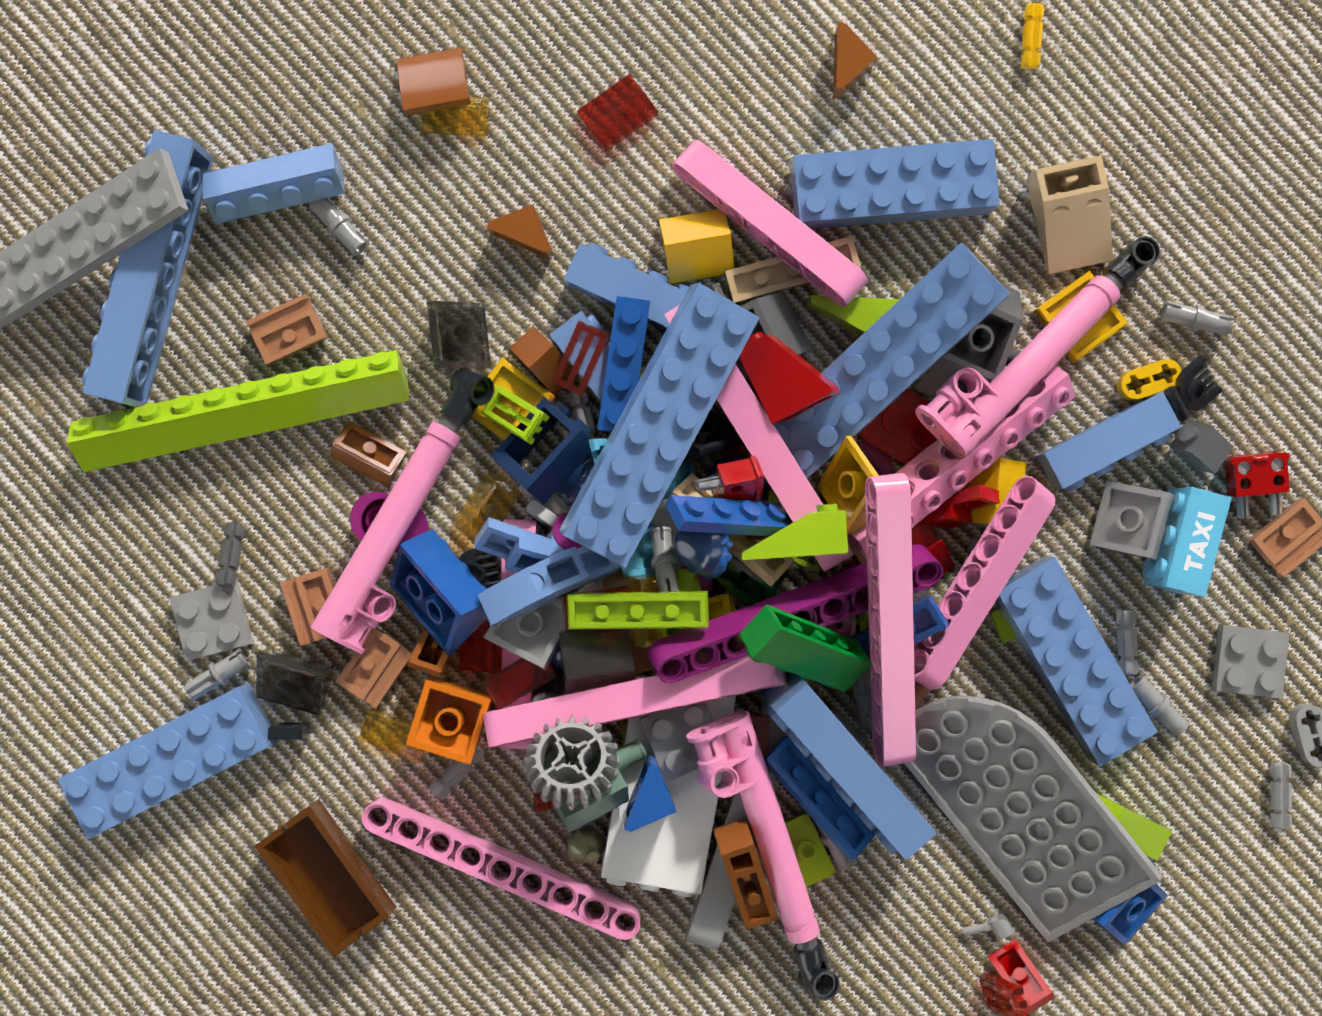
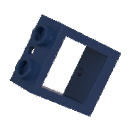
M543 397L535 407L550 417L547 422L542 420L539 425L542 427L540 433L535 432L532 438L535 439L533 444L530 445L511 433L493 452L491 457L542 504H545L591 453L588 439L592 438L588 435L593 430L578 417L572 421L570 418L573 416V413L560 401L553 405L547 398ZM532 413L526 416L529 420H532L534 417ZM557 421L561 422L571 432L531 475L520 462ZM520 423L517 428L524 432L527 426Z

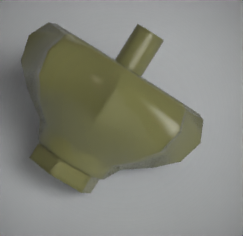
M595 827L577 829L574 835L567 839L566 856L573 859L578 865L586 862L592 864L598 861L599 855L604 852V835L598 833Z

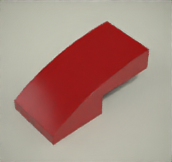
M980 484L964 489L952 495L936 510L925 517V524L944 530L971 524V510L1000 504L999 490Z

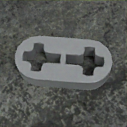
M1298 704L1291 710L1289 715L1298 754L1305 763L1322 767V751L1318 752V758L1310 755V751L1315 750V745L1322 747V710L1311 704ZM1306 713L1313 714L1314 719L1309 721V726L1301 723V719L1306 717Z

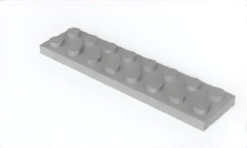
M161 148L157 149L0 252V329L188 211L169 152Z

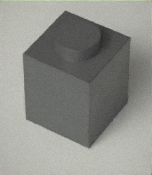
M1187 419L1170 444V447L1191 467L1212 474H1216L1234 448L1212 425Z

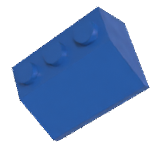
M433 529L399 545L389 586L446 654L450 655L487 619L477 597L478 594L487 590V588L476 580L470 573L468 566L456 557L450 550L448 543L441 539Z

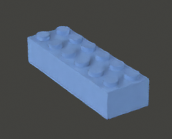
M994 139L794 155L789 165L794 216L810 229L989 215L1000 206Z
M1044 556L1013 574L995 603L1017 637L1016 639L1086 758L1101 767L1158 733L1057 559Z
M788 671L785 673L788 684L768 688L762 694L768 702L764 709L782 731L786 732L804 756L813 763L814 767L826 781L835 788L836 792L848 806H851L863 823L878 837L885 848L892 855L898 851L905 860H908L937 834L936 831L799 675Z
M248 683L197 707L57 780L88 840L280 741L279 739H268V727L271 726V723L251 684Z

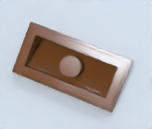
M348 421L333 442L331 448V457L387 487L392 482L407 451Z

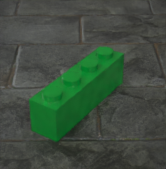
M767 604L739 633L746 645V653L755 662H764L775 666L780 671H789L797 674L805 680L811 679L820 682L827 688L834 687L846 692L872 665L858 640Z

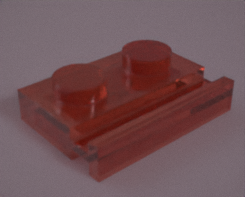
M630 73L578 109L577 114L603 151L607 152L657 117L658 111Z
M488 619L460 646L459 670L501 673L502 647L484 638L490 627Z

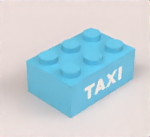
M1195 487L1168 489V492L1174 495L1158 559L1147 558L1144 563V585L1181 595L1206 597L1232 497Z

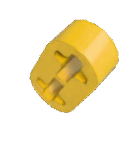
M1163 359L1128 371L1117 380V392L1123 399L1133 401L1164 391L1168 387L1175 386L1176 378L1182 371L1181 367L1174 360ZM1162 368L1171 371V376L1167 378V381L1161 379L1154 382L1152 375L1162 372ZM1130 377L1133 381L1144 378L1146 385L1136 388L1137 394L1134 390L1128 391L1126 384L1131 382Z

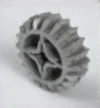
M573 715L570 716L569 723H563V720L557 717L556 726L553 728L545 723L543 726L545 734L535 732L533 739L536 744H528L526 748L527 754L530 756L524 759V765L528 768L525 774L527 781L533 782L531 784L532 791L534 793L542 792L541 799L545 803L554 797V807L557 809L562 806L564 801L568 803V808L571 811L575 808V802L581 801L582 806L587 808L589 806V797L600 802L602 799L600 790L610 792L612 787L609 780H616L618 777V772L615 769L620 765V759L615 755L618 752L617 744L610 743L612 740L611 733L609 731L602 733V725L599 722L590 727V720L586 716L582 719L581 723H576V717ZM570 741H579L580 743H578V744H572V743H569V742H570ZM555 748L557 758L551 763V767L545 771V760L548 754ZM599 754L601 757L600 764L594 774L589 776L587 766L593 761L592 757ZM565 756L568 760L574 759V763L578 760L579 768L576 764L570 765V762L567 765ZM566 780H572V781H575L576 783H575V784H564V783H562V782H564V781H566Z

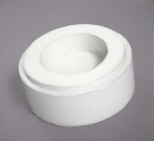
M533 499L525 508L530 516L548 528L552 527L558 517Z

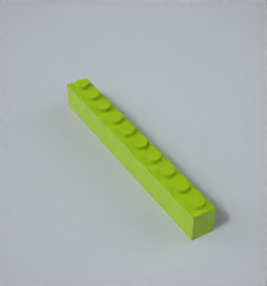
M398 350L378 352L371 356L346 359L339 363L321 367L314 366L307 370L289 374H278L275 377L258 381H246L240 385L226 388H214L208 392L190 396L183 395L163 402H152L131 409L115 410L111 413L95 417H83L71 422L67 445L84 473L409 401L408 378Z

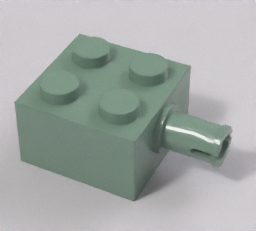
M638 738L619 748L615 754L620 759V765L615 768L618 772V777L616 780H609L612 787L610 792L600 790L602 797L600 802L589 797V806L587 808L582 806L581 801L575 802V808L572 811L568 808L566 801L558 809L554 807L568 833L629 801L628 786L621 775V771L643 759H647V753ZM571 741V742H569V743L578 744V743H580V742H579V741ZM556 750L548 754L544 763L545 771L551 767V763L557 758ZM599 754L592 757L593 761L587 766L589 776L594 774L600 764L601 757ZM565 756L567 765L570 762V765L576 764L579 768L578 760L574 763V759L568 760ZM566 780L562 783L575 784L576 782L572 780ZM553 797V798L551 799V802H552V804H553V806H554V802H553V801H554V797Z

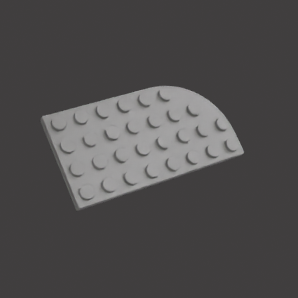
M972 696L940 698L919 705L915 709L916 758L914 762L904 764L1048 943L1161 881L1160 872L1055 741L1031 718L1000 702Z

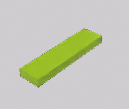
M708 591L569 593L567 595L569 630L709 627Z

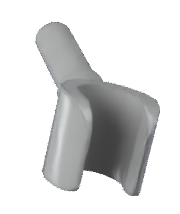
M1002 914L994 915L988 922L963 927L964 936L993 930L997 939H1004L1013 933L1007 917Z

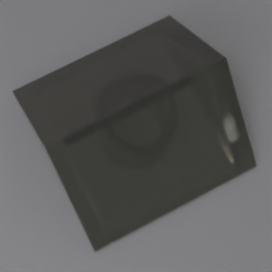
M428 301L427 309L434 369L440 374L455 373L459 369L474 371L491 368L484 303Z
M628 629L558 630L564 694L582 692L633 680L635 667Z
M275 648L261 650L257 655L256 698L320 716L335 666Z

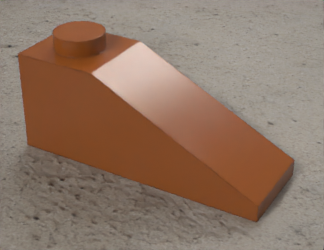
M746 819L713 829L746 930L778 920Z

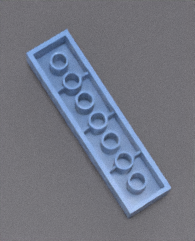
M154 130L152 139H149L146 143L145 157L159 148L169 152L188 211L119 254L117 268L111 272L109 278L111 290L108 301L102 305L100 311L102 323L99 334L95 335L91 344L93 356L90 367L86 368L82 377V384L84 386L82 393L134 407L143 406L149 400L203 201V174L211 171L214 157L195 140Z
M960 243L821 373L839 388L840 394L783 424H773L807 479L836 454L845 436H852L854 438L1011 295L965 244Z
M701 283L690 285L561 525L559 532L562 535L625 568L627 567L760 317Z

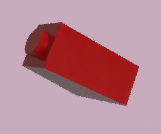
M762 332L751 335L739 356L772 424H783L841 393L833 382L774 335H763Z

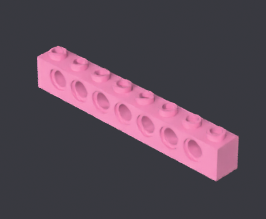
M1054 366L965 458L955 456L939 440H936L896 473H904L910 484L911 529L1075 398L1069 374ZM865 525L854 533H847L848 543L867 559Z

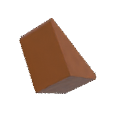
M838 22L834 34L832 97L834 99H839L873 67L877 56L852 29L842 22Z
M533 204L489 221L487 229L490 235L551 260L553 253Z
M534 326L509 348L554 396L578 375L577 371L554 345Z
M424 628L409 659L408 667L440 677L447 673L453 653L447 655Z

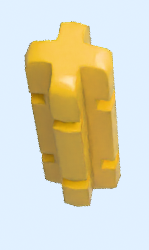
M1029 3L1025 8L1024 20L1026 23L1023 26L1022 69L1035 70L1040 65L1041 53L1039 49L1042 47L1043 22L1041 20L1044 18V6L1041 3Z

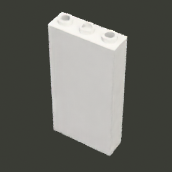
M638 674L635 676V680L651 676ZM736 696L707 702L714 720L733 713ZM643 716L629 718L627 720L623 746L638 738L647 755L648 753L654 755L640 721V718ZM644 759L621 771V775L628 786L629 800L644 765ZM699 769L666 782L677 811L671 815L630 832L624 829L623 815L628 802L611 810L601 865V878H607V883L617 886H625L626 882L640 884L639 887L647 891H659V887L672 889L673 894L682 897H691L692 893L701 894L718 796L700 786L697 777ZM722 772L716 775L714 780L715 786L720 783Z

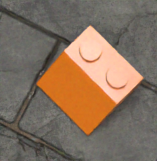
M432 675L425 680L406 745L471 765L485 730L482 714L491 711L495 695Z

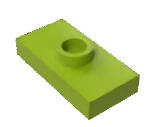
M804 811L785 820L806 887L835 874L836 871L809 814Z

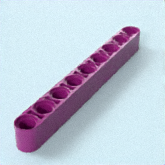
M919 544L912 545L913 593L935 585L943 575V567L926 547ZM867 562L709 621L708 628H688L661 638L650 646L648 657L661 681L670 684L676 683L748 656L745 650L746 645L739 633L766 604L823 627L868 611Z

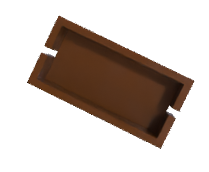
M320 799L255 845L257 851L333 957L358 940L362 934L365 935L388 918L396 908L394 902Z

